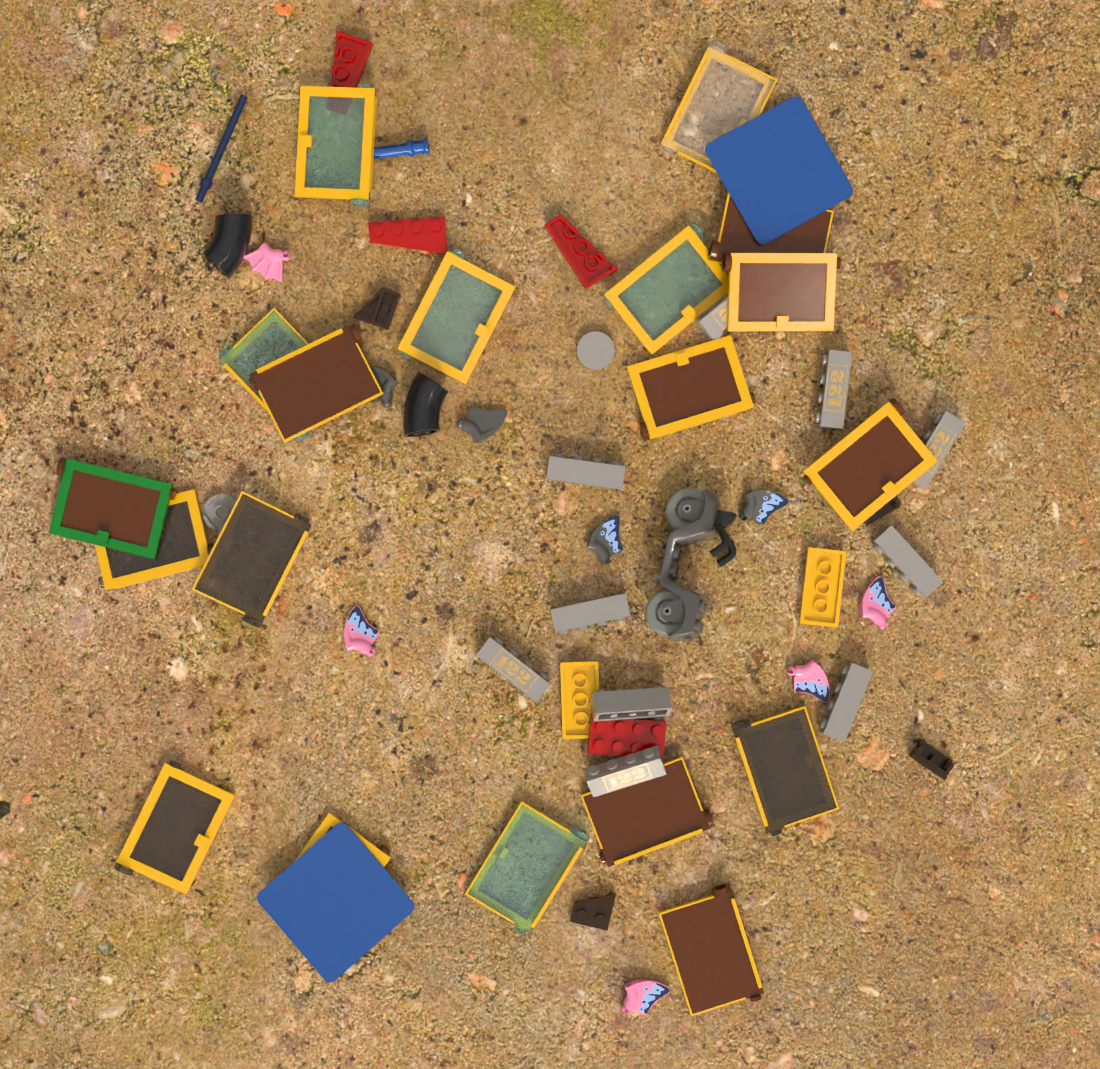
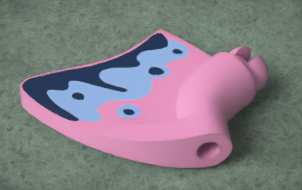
M876 577L869 584L860 602V617L871 619L880 629L888 626L889 623L886 618L897 608L887 595L883 577Z
M358 606L352 609L346 620L344 628L345 645L348 651L358 650L371 657L376 651V648L371 645L376 640L380 631L367 622Z
M811 659L806 665L788 667V675L794 676V692L808 693L823 702L829 701L827 677L823 669L814 660Z
M640 979L631 981L624 986L627 995L621 1010L625 1011L626 1014H629L631 1010H635L647 1015L652 1005L670 992V988L654 980Z

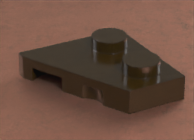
M382 287L358 313L354 314L353 318L389 331L401 293Z
M609 893L610 895L601 897L596 896L588 900L575 901L570 922L607 931L616 893Z

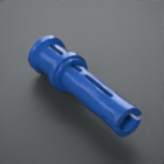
M425 137L424 140L418 141L408 140L402 144L374 147L373 160L403 155L414 157V155L425 153L430 155L428 138Z

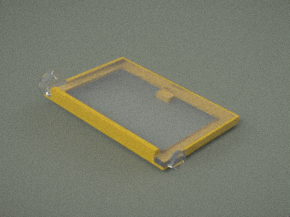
M712 40L660 146L663 147L662 151L669 155H673L674 152L717 173L705 152L706 145L759 116L778 79L727 55L726 53L729 48L719 41Z

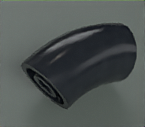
M222 214L215 216L212 238L202 254L229 279L239 268L248 250L252 232V215Z
M419 371L411 383L405 400L403 411L404 437H420L440 431V411L448 391Z

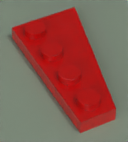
M337 30L330 87L357 88L373 43ZM328 97L327 109L347 116L353 98Z
M561 214L544 225L585 290L618 270L614 264L612 265L606 259L603 253L592 246L588 239H585L578 233L579 231Z
M445 216L368 222L370 243L439 253L441 255H446L448 251Z

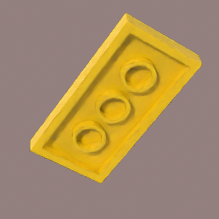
M807 547L799 623L838 628L847 551Z
M598 661L560 662L563 739H588L592 714L590 699L592 693L599 690Z

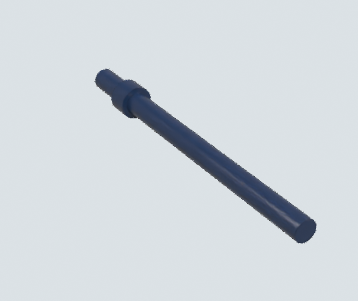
M240 95L205 178L201 179L199 184L201 187L195 198L200 203L203 202L207 191L211 189L212 179L248 97Z

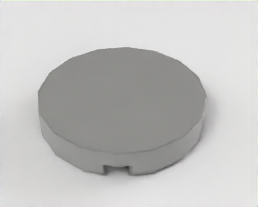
M599 331L585 334L579 340L577 346V357L580 363L586 368L593 370L607 367L615 354L611 338Z
M225 493L209 497L203 507V519L206 524L213 530L221 531L237 499ZM240 515V517H239V519H238L236 525L239 523V521H240V519H241V515Z

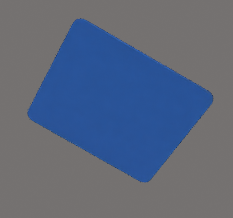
M797 96L708 143L705 147L709 160L756 242L761 245L769 243L844 201L853 194L850 182L803 100Z
M345 823L335 825L261 890L257 896L259 904L327 982H334L411 914L415 907L410 897Z

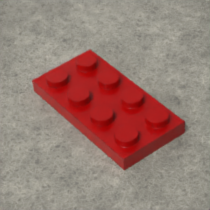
M591 714L587 753L622 757L658 746L663 759L667 722L637 718L594 722L593 715Z

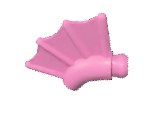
M264 243L259 249L246 254L244 259L250 262L252 271L260 272L266 280L273 278L282 282L283 261H288L290 254L287 250L272 249L267 243Z

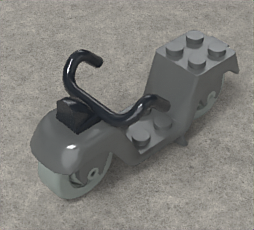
M683 488L672 494L666 504V518L675 531L669 535L661 575L652 574L651 577L656 583L661 584L666 589L655 593L649 599L645 615L649 626L656 633L668 637L670 641L693 642V639L698 638L699 633L702 634L704 622H701L702 615L706 614L707 603H705V599L700 594L674 582V580L678 579L679 569H677L678 561L681 562L683 551L680 549L712 539L718 534L722 542L709 552L714 558L728 548L729 553L717 561L720 567L724 566L736 555V547L724 528L730 526L735 521L737 514L722 511L718 497L709 490H705V493L695 488Z

